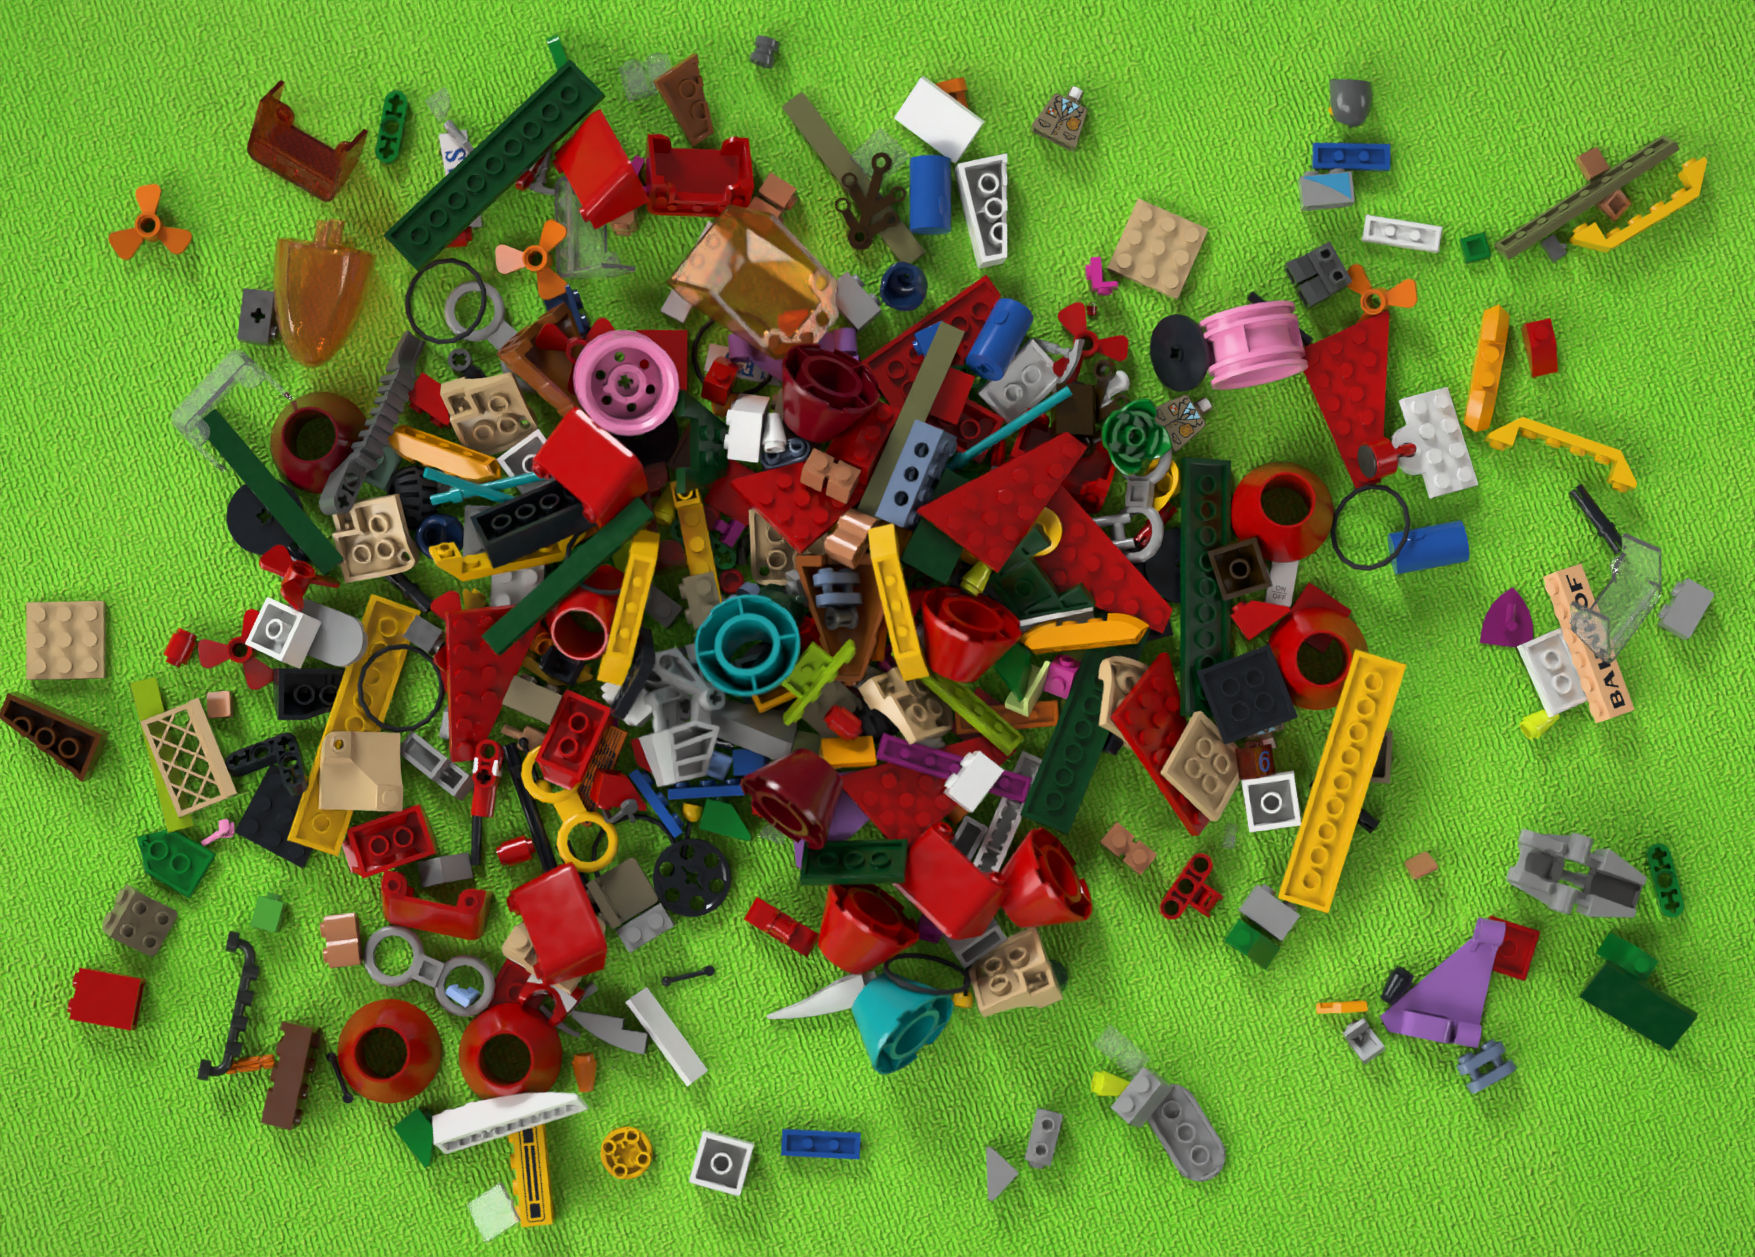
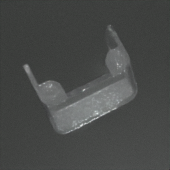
M566 175L560 177L555 185V221L566 227L567 236L556 246L558 275L561 278L568 279L612 278L635 272V266L621 265L617 253L607 252V224L595 230L590 221L585 223L578 210L582 205Z
M232 350L172 412L171 421L173 426L216 468L224 472L226 467L202 446L210 436V427L203 418L217 406L238 382L246 388H255L266 379L289 401L294 397L242 350Z
M1624 533L1622 536L1621 555L1619 557L1616 556L1610 565L1612 579L1593 605L1587 608L1574 601L1570 604L1571 617L1569 624H1571V630L1599 659L1607 663H1612L1656 605L1662 590V549L1627 533Z

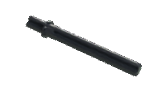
M513 742L502 746L509 767L506 771L510 772L543 871L546 873L557 867L535 799L524 787L521 777L522 760L516 743Z

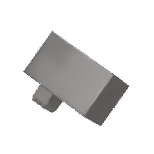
M1554 234L1540 244L1552 263L1567 254L1564 250L1567 247L1566 244L1563 243L1561 245Z

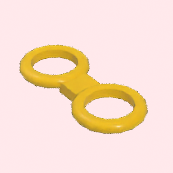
M542 744L536 746L527 754L522 763L521 777L524 787L530 795L541 802L553 803L563 822L557 837V848L560 857L565 863L573 862L578 872L592 873L604 869L612 862L618 851L619 838L615 826L612 823H606L603 815L598 812L586 811L577 793L582 781L576 784L571 791L564 789L560 792L549 793L537 787L532 777V766ZM594 822L606 832L608 848L605 854L597 861L581 862L570 853L567 845L568 835L577 824Z

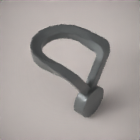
M634 799L622 802L620 806L621 811L613 817L609 810L602 809L606 823H615L625 814L628 815L631 823H636L633 813L638 810V805Z

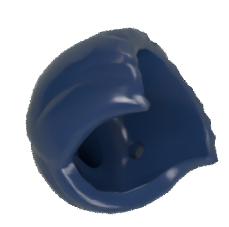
M897 262L891 265L881 279L880 297L882 302L890 308L904 312L913 311L926 298L928 282L924 272L919 267L907 262Z
M449 514L431 515L423 520L416 531L415 541L417 547L425 556L432 560L429 547L441 543L454 542L460 552L464 541V526L455 516Z

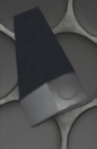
M274 668L273 696L277 720H307L331 712L345 669Z

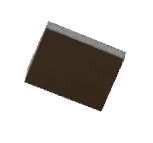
M1056 383L1050 392V396L1068 386L1073 395L1050 409L1051 439L1063 432L1070 433L1076 439L1096 436L1095 385Z
M1257 536L1239 539L1207 552L1223 601L1273 586Z

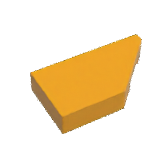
M1364 1000L1316 1004L1317 1014L1368 1011L1367 1002Z

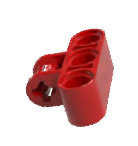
M1204 853L1195 854L1185 864L1159 903L1158 910L1163 918H1179L1188 905L1207 918L1212 916L1210 912L1217 902L1224 897L1204 883L1213 868V862L1208 855ZM1197 858H1203L1207 863V868L1202 873L1197 872L1193 867L1194 860ZM1183 879H1187L1192 883V890L1188 894H1183L1179 890V883ZM1169 900L1174 901L1178 906L1177 912L1172 916L1167 915L1164 911V905Z
M758 897L755 898L743 918L807 958L819 938L817 932Z

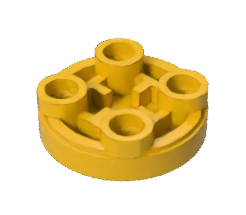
M620 1127L610 1132L604 1139L600 1151L601 1161L605 1169L618 1179H633L643 1174L650 1166L653 1158V1147L650 1139L643 1131L635 1127Z

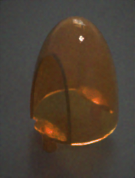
M329 218V221L316 219L313 241L288 237L276 238L273 293L277 325L283 344L292 359L306 368L319 367L330 361L340 351L359 319L370 289L377 254L345 247L342 244L344 225L346 223L344 220Z

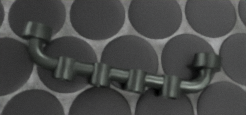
M229 931L225 951L236 953L237 948L242 949L245 953V961L223 1060L220 1065L211 1066V1060L201 1059L197 1075L198 1080L207 1081L208 1076L218 1077L225 1074L231 1068L234 1057L239 1058L243 1043L238 1042L239 1032H245L248 1017L243 1016L245 1006L251 1007L254 991H249L251 980H257L259 966L254 965L256 953L253 946L247 940L239 938V932Z

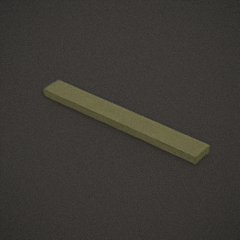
M799 93L783 105V111L854 203L857 205L850 190L842 184V177L846 173H853L857 176L858 185L866 198L871 180L804 93ZM848 176L846 184L852 185L854 178L853 176ZM880 192L878 193L876 201L883 198ZM891 206L883 209L872 216L870 224L873 225L882 220L887 212L895 211ZM891 214L888 216L887 221L889 224L895 223V215ZM901 219L897 226L888 227L878 233L900 262L912 264L926 253Z
M1662 135L1494 245L1496 251L1508 260L1515 257L1680 150L1677 142Z
M941 321L857 511L881 521L882 518L875 515L915 419L925 422L962 340L964 331Z

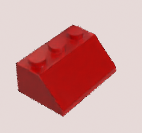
M878 401L872 410L835 437L825 454L834 457L835 464H838L840 460L861 470L858 482L867 485L901 410Z

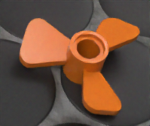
M157 184L137 188L135 196L142 214L136 218L135 228L112 232L109 235L110 245L123 260H130L144 240L149 242L160 240L173 254L179 255L186 250L193 239L190 231L165 227L163 221L156 216L162 193L161 188ZM151 221L155 222V229L150 233H146V224Z
M552 219L547 220L543 226L539 246H530L524 252L507 245H498L495 250L497 270L506 275L526 267L532 272L537 273L539 296L544 300H552L565 294V285L568 284L551 269L553 258L550 251L567 236L566 227ZM541 253L543 256L542 263L534 266L533 257Z
M1353 264L1347 270L1352 280V283L1347 287L1362 295L1360 305L1364 314L1357 323L1380 314L1391 306L1411 308L1418 301L1417 285L1413 279H1406L1388 291L1382 287L1372 288L1364 268L1360 264ZM1374 294L1378 295L1381 299V304L1378 308L1372 304Z

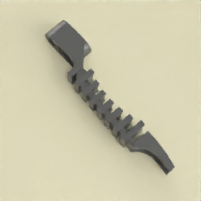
M410 331L404 332L385 369L387 372L395 371L394 374L381 376L379 382L386 386H380L377 390V393L383 396L375 398L374 403L379 405V407L371 409L370 415L374 416V418L367 419L364 424L369 429L360 431L358 437L364 440L354 442L351 446V449H354L353 453L329 475L319 500V507L326 515L347 513L352 509L366 474L370 470L376 469L378 466L376 460L383 457L384 452L382 450L388 446L389 440L387 439L390 435H393V426L398 424L400 419L398 415L403 413L405 408L403 404L408 402L410 397L408 393L413 391L415 386L413 384L417 378L415 366L426 343L412 335Z

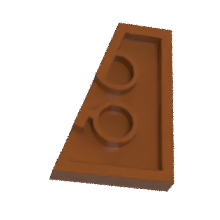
M696 53L691 54L653 80L654 85L685 138L693 147L714 133L708 103L704 96V83L702 76H700L699 60Z

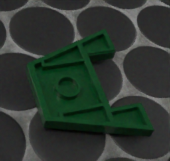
M679 390L676 401V415L690 419V468L676 469V494H683L727 476L729 461L727 459V449H724V440L728 432L727 425L686 390Z
M1037 522L1019 542L999 572H993L988 579L990 585L1018 620L1095 607L1096 600L1082 582L1060 593L1033 557V555L1050 547L1052 543Z

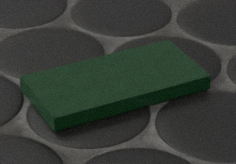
M945 468L927 504L969 482V480ZM920 516L900 557V562L940 584L946 585L964 548L923 516Z
M908 839L827 841L821 849L808 848L810 843L804 842L799 878L800 885L905 883L909 848Z
M1609 959L1603 963L1579 996L1668 1051L1673 1048L1698 1015L1697 1012Z

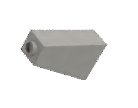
M726 699L722 708L711 711V724L720 726L718 738L773 760H777L792 752L799 720L797 722L792 721L788 726L784 723L783 714L785 712L769 709L760 714L755 705Z

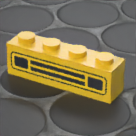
M546 1123L508 1135V1141L513 1143L514 1153H510L511 1169H516V1179L512 1181L513 1193L518 1195L519 1206H515V1217L517 1222L521 1221V1227L549 1225L555 1222Z

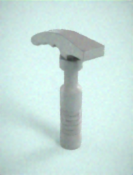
M448 120L444 123V128L459 146L468 152L467 155L470 154L475 148L472 147L453 121Z
M551 148L545 155L536 183H531L528 189L537 193L556 196V190L544 187L547 180L545 178L546 170L549 169Z
M1035 337L1032 338L1043 351L1055 355L1062 354L1065 358L1069 359L1070 362L1067 364V370L1064 371L1063 377H1060L1059 380L1060 383H1065L1071 377L1079 362L1085 340L1075 339L1073 349H1064L1060 345Z
M593 981L583 988L586 993L578 1005L598 990ZM544 1004L539 1007L548 1019L554 1014ZM564 1022L557 1026L572 1036H581L578 1031H574L570 1027L568 1028Z

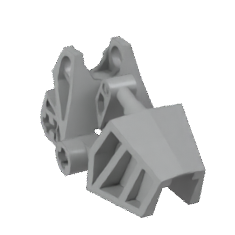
M695 643L685 647L655 653L654 668L645 683V686L652 691L645 694L644 702L647 706H652L654 732L639 737V740L658 787L705 776L720 726L711 724V711L718 710L724 706L725 695L722 690L714 687L713 684L706 682L696 659ZM691 717L689 722L684 723L685 720Z
M1522 829L1517 846L1520 849V856L1515 867L1509 868L1506 881L1548 905L1549 909L1571 915L1573 905L1577 904L1576 912L1588 917H1635L1636 904L1647 877L1610 849H1595L1594 854L1590 853L1594 842L1592 838L1576 833H1571L1570 836L1548 835ZM1564 859L1590 867L1588 875L1563 869L1565 865ZM1560 879L1571 882L1574 886L1583 888L1582 892L1576 888L1560 884Z

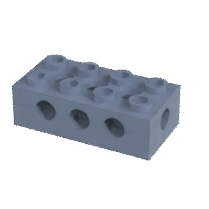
M915 419L875 516L913 531L921 516L916 511L919 507L927 504L943 470L947 468L945 465L948 458L955 453L957 448V437Z

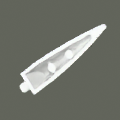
M875 971L864 975L850 974L844 976L806 999L768 1014L767 1018L791 1019L812 1017L850 1009L861 990L876 978L877 975Z

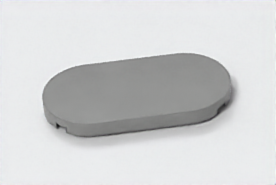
M303 599L304 607L301 612L322 622L307 655L339 667L351 666L350 664L359 661L364 655L368 644L367 633L364 632L362 622L346 613L311 600Z
M1170 1084L1173 1089L1147 1121L1172 1162L1184 1177L1193 1181L1210 1180L1219 1174L1224 1165V1145L1192 1093L1180 1085Z

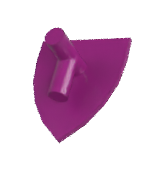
M1513 587L1500 595L1490 606L1484 617L1480 643L1517 648V646L1533 639V623L1529 609L1523 598Z

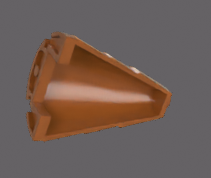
M563 302L538 317L539 319L531 325H527L516 333L497 352L500 360L537 391L546 402L557 409V413L562 417L575 406L586 413L580 405L576 394H571L567 390V383L573 363L567 359L564 351L540 349L537 347L535 340L546 323L556 325L568 339L581 337L571 310ZM580 344L575 345L571 350L572 356L578 358L584 346ZM607 395L603 396L602 403L605 405L610 404Z
M866 552L860 564L854 569V572L859 573L860 585L853 586L854 593H861L863 605L855 607L858 611V625L854 629L838 627L836 630H829L825 625L824 615L827 608H817L815 596L823 594L822 588L814 587L813 576L818 574L819 569L833 568V572H838V570L850 567L827 558L826 553L820 555H796V569L809 601L808 606L820 633L819 640L823 650L834 657L849 639L855 643L856 649L854 651L856 653L849 663H843L840 666L835 681H843L845 686L859 685V681L865 678L879 639L877 634L885 615L873 568L871 552ZM833 588V593H843V588Z

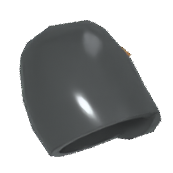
M1330 79L1331 106L1328 109L1329 113L1337 122L1346 124L1349 127L1361 125L1366 121L1372 107L1373 91L1371 82L1353 79Z

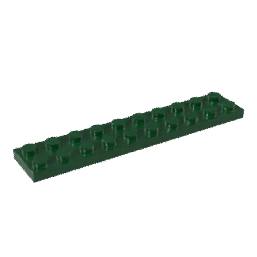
M569 59L384 234V237L418 272L422 271L606 97L605 94Z
M1181 458L1180 716L1192 717L1194 712L1201 711L1207 717H1213L1196 672L1231 659V599L1223 601L1207 553L1210 550L1231 543V460Z
M1102 610L1100 618L1103 621H1107V615L1110 612ZM1150 628L1147 629L1138 644L1086 650L1020 816L1063 834H1069L1110 732L1099 726L1104 682L1098 679L1100 664L1104 659L1113 656H1122L1138 661L1150 633Z

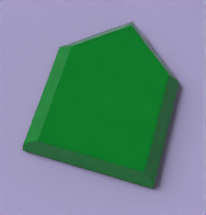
M167 829L136 837L145 873L189 899L195 893L216 857V853L179 831L168 833Z

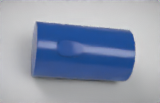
M923 155L910 158V232L923 235L951 232V159L949 157Z
M1008 298L999 299L966 357L968 368L981 378L990 381L1001 380L1033 323L1031 311L1018 301Z
M1458 520L1410 529L1407 542L1399 555L1391 561L1394 573L1398 575L1468 562V539L1462 521ZM1404 531L1388 534L1389 555L1395 552L1402 540Z

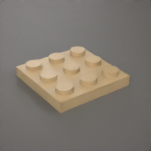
M1137 199L1107 270L1177 300L1208 229L1141 199Z
M27 602L26 680L106 679V602Z
M1198 711L1194 712L1164 765L1161 774L1212 822L1219 820L1251 759L1234 742L1224 745L1217 726L1205 714Z

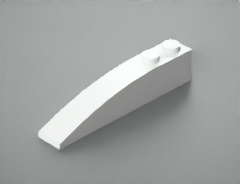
M1022 751L1013 773L1032 778L1029 787L1030 791L1042 759ZM1004 797L1001 798L973 863L983 873L999 871L1022 816H1020L1024 803Z
M553 1092L524 1093L469 1102L465 1106L444 1110L442 1113L432 1116L434 1144L445 1154L588 1110V1105L577 1094Z

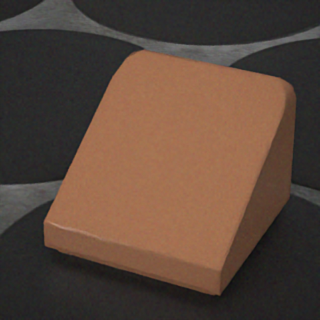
M1598 147L1579 155L1575 159L1587 182L1610 169Z
M1618 189L1596 203L1595 206L1615 222L1632 203L1622 190Z
M233 691L207 693L208 719L234 717Z
M1428 852L1420 853L1404 862L1413 880L1423 877L1438 868L1437 863Z

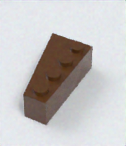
M17 691L7 693L0 710L1 720L23 737L32 741L41 751L54 758L59 765L72 772L81 782L91 779L110 732Z
M293 1020L282 1021L280 1030L285 1031V1034L277 1042L275 1053L280 1058L279 1062H275L272 1067L270 1082H273L274 1085L273 1088H268L261 1123L288 1130L295 1129L296 1125L300 1126L304 1110H300L302 1100L307 1099L310 1085L307 1084L308 1076L314 1073L316 1059H313L315 1048H320L323 1034L319 1033L321 1027Z

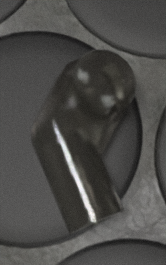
M750 533L741 538L737 543L735 565L748 566L749 553L751 552Z

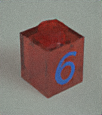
M1251 740L1245 742V747L1235 749L1239 779H1258L1276 774L1271 744H1261L1260 740Z

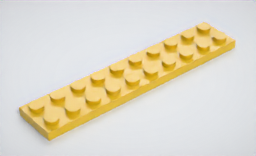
M374 594L370 595L362 619L364 632L367 633L368 637L366 651L359 661L350 664L351 666H347L308 777L309 786L302 795L287 840L334 856L339 855L354 810L319 809L320 759L323 740L327 734L333 731H381V728L366 716L359 703L357 683L361 669L372 654L388 645H410L411 642L404 638L403 635L416 615L420 616L421 611ZM406 649L390 650L382 654L366 670L362 684L364 701L371 714L382 723L384 722L408 651ZM339 739L334 742L336 749L342 747V742Z
M1355 649L1278 893L1279 899L1325 913L1329 912L1406 664Z

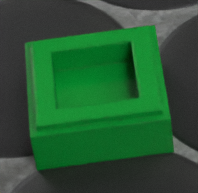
M1485 232L1459 239L1466 265L1492 257Z

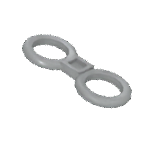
M477 281L460 284L452 290L446 300L444 310L446 322L457 336L467 331V329L462 327L456 320V304L466 293L481 292ZM483 282L486 288V295L494 303V318L487 327L473 331L463 339L475 342L487 339L499 350L517 332L504 321L506 309L502 296L496 288ZM501 360L503 374L511 372L512 370ZM515 375L522 392H537Z
M1134 432L1129 434V438L1133 437ZM1172 448L1160 457L1159 464L1150 474L1145 476H1138L1136 473L1131 476L1123 474L1124 478L1128 480L1126 507L1119 514L1130 512L1132 517L1142 513L1149 518L1152 524V536L1146 548L1135 553H1131L1128 549L1120 550L1133 564L1146 562L1156 554L1162 544L1164 536L1163 521L1159 512L1152 505L1155 483L1160 481L1169 470L1172 460ZM1112 525L1111 541H1116L1114 527Z
M398 925L382 927L372 934L365 945L363 955L365 968L374 980L381 985L390 987L406 985L413 979L435 988L436 998L441 1006L452 1015L462 1017L477 1015L487 1008L494 997L496 987L494 974L487 963L476 956L466 954L452 957L445 963L424 954L423 944L416 933L407 927ZM395 935L403 937L409 942L413 949L414 957L408 971L393 977L379 970L374 956L380 941ZM463 965L472 966L481 973L485 985L481 998L466 1008L455 1004L445 994V984L448 975L456 967Z

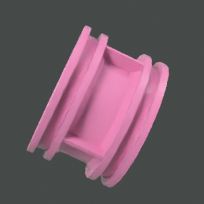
M1270 301L1250 304L1214 314L1200 321L1198 325L1204 332V339L1207 340L1209 348V376L1215 377L1211 381L1212 389L1231 390L1262 385L1291 377L1308 368L1307 360L1301 359L1305 356V350L1298 325V317L1296 314H1292L1296 310L1294 302Z
M615 330L597 336L581 351L574 367V391L580 405L594 422L614 434L626 436L640 435L655 429L670 415L677 401L679 382L673 361L655 342L636 331ZM617 352L624 354L621 362H617L614 358ZM642 359L648 360V368H640L639 364ZM598 370H603L606 375L605 378L598 380L595 373ZM622 375L630 379L625 387L618 383V380H622ZM650 384L654 385V392L647 394L645 391L646 387ZM605 395L611 397V402L608 405L603 404L601 401ZM629 403L636 404V409L633 412L627 411Z

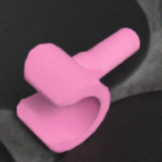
M228 819L220 820L219 831L202 840V845L205 847L221 837H233L235 833L234 822L229 823Z

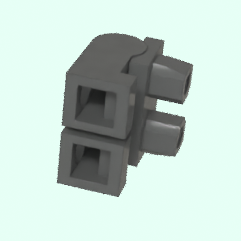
M1330 241L1297 259L1295 258L1287 262L1283 267L1294 288L1299 286L1296 291L1307 310L1340 292L1352 283Z

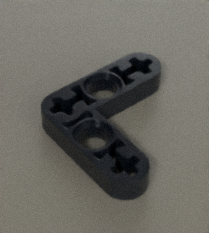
M640 626L632 657V668L610 707V715L614 717L626 718L654 668L655 652L652 630Z
M282 733L235 751L225 760L226 767L234 777H241L278 763L282 783L290 795H300L309 786L301 748L292 733ZM287 744H288V747H289V750H290V751H288V752L285 751V748H286L285 745H287ZM268 751L265 757L257 758L261 752ZM297 760L294 766L285 767L288 762ZM294 776L297 777V783H295V784H294V780H293V778H292V777H294Z

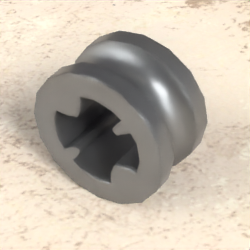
M457 348L450 352L448 363L454 371L463 373L472 365V357L465 349ZM456 355L460 357L466 355L467 358L464 359L466 364L464 366L460 364L454 365Z

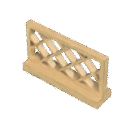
M199 698L190 700L189 703L140 722L179 818L225 799L238 796ZM187 710L190 721L186 729L172 724L177 713ZM171 716L169 722L162 720ZM159 721L166 724L167 727L160 739L151 735L148 725ZM191 725H193L196 733L189 731ZM170 727L184 732L179 746L165 741ZM187 734L197 737L200 742L196 753L182 748ZM154 740H157V741L160 742L157 748H156V745H155V743H154ZM163 743L177 749L171 763L160 758L159 752ZM201 748L204 752L205 757L199 755ZM180 750L194 756L188 770L174 764ZM197 757L207 761L209 764L205 777L192 772ZM163 763L169 765L167 772L164 768ZM173 767L186 772L181 787L171 783L169 780ZM211 772L213 774L215 781L209 779V775ZM190 774L203 779L198 794L184 788ZM208 781L217 785L221 795L209 799L201 794ZM173 787L179 789L177 796L175 795ZM182 791L196 796L192 807L181 810L178 802ZM199 798L205 800L204 802L197 804Z

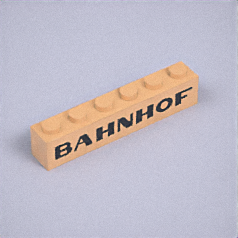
M1582 563L1544 576L1546 591L1553 603L1554 613L1559 620L1563 631V638L1570 650L1572 663L1578 672L1581 687L1586 694L1590 712L1595 722L1605 721L1635 710Z

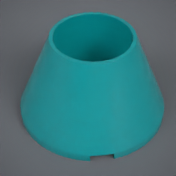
M759 595L736 596L718 604L710 611V615L705 619L704 623L700 625L695 640L696 659L707 680L718 689L738 696L759 695L780 685L794 669L800 652L799 631L790 613L784 607L771 601V599ZM759 640L773 646L769 658L756 668L739 669L730 664L734 652L744 643Z
M892 972L895 976L908 983L920 987L936 989ZM882 973L870 981L856 997L852 1005V1013L873 1068L879 1074H890L914 1061L918 1057L915 1053L925 1043L930 1046L947 1025L954 1009V1002L950 999L951 996L932 995L914 991L899 985L890 979L886 973Z

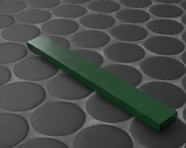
M213 409L196 424L199 430L325 577L345 561L343 556L217 409Z
M637 496L482 635L484 640L498 656H501L656 516Z

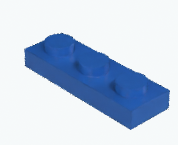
M1313 143L1312 170L1343 168L1345 171H1389L1390 144Z
M636 769L629 774L673 837L677 838L684 832L681 827L684 826V823L676 812L671 815L667 810L666 806L669 805V802L661 791L657 794L651 787L654 782L646 771L641 773Z
M741 778L725 779L726 783L716 784L715 779L700 780V785H690L689 781L674 783V786L668 788V800L745 794L741 789Z
M782 1129L781 1156L859 1159L861 1132Z

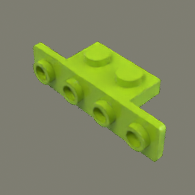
M849 639L834 657L812 642L798 658L790 675L781 683V685L798 697L783 714V720L786 725L789 726L792 721L797 722L804 714L806 705L818 699L822 692L820 689L826 682L831 683L836 678L840 666L852 660L856 653L853 640Z

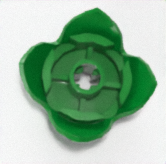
M1147 398L1134 400L1126 404L1122 409L1114 410L1104 423L1102 429L1103 447L1108 450L1114 466L1126 476L1137 473L1142 468L1144 460L1160 458L1173 447L1168 431L1155 420L1157 415L1155 404ZM1130 432H1134L1132 438H1129Z

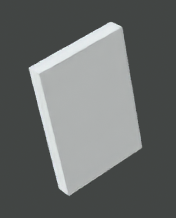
M924 76L920 78L895 116L897 121L941 154L949 157L954 163L959 161L985 122Z
M1030 338L1016 352L1004 377L998 381L988 380L976 393L997 415L1005 419L1003 422L1007 425L1026 413L1028 407L1033 408L1037 406L1052 391L1056 383H1060V378L1053 372L1054 361Z
M1562 628L1517 646L1548 717L1588 701L1581 687L1576 667L1572 663L1570 650L1563 638Z

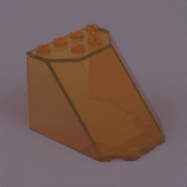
M728 204L666 281L683 300L773 360L783 359L787 350L795 345L804 343L818 344L828 332V328L839 318V309L836 307L838 281L773 213Z

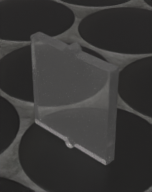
M880 127L850 156V159L863 170V175L867 174L872 179L874 171L871 166L872 157L879 152L888 154L892 158L893 166L889 172L884 173L882 186L910 158V155L898 144L897 139L893 140ZM884 158L877 160L878 167H883L886 163Z
M503 1183L497 1184L467 1204L474 1218V1225L478 1227L485 1243L521 1221L513 1205L514 1200L510 1199Z

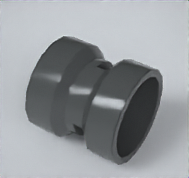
M757 35L754 42L756 48L751 52L749 61L757 66L772 69L775 63L773 53L778 52L780 42L766 36Z

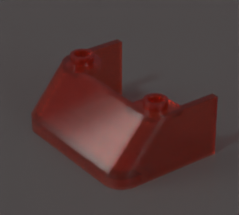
M280 80L259 101L247 145L248 155L255 162L324 202H330L339 194L358 163L368 131L363 129L352 142L342 141L334 150L293 126L295 121L293 110L280 101L285 84L284 81Z

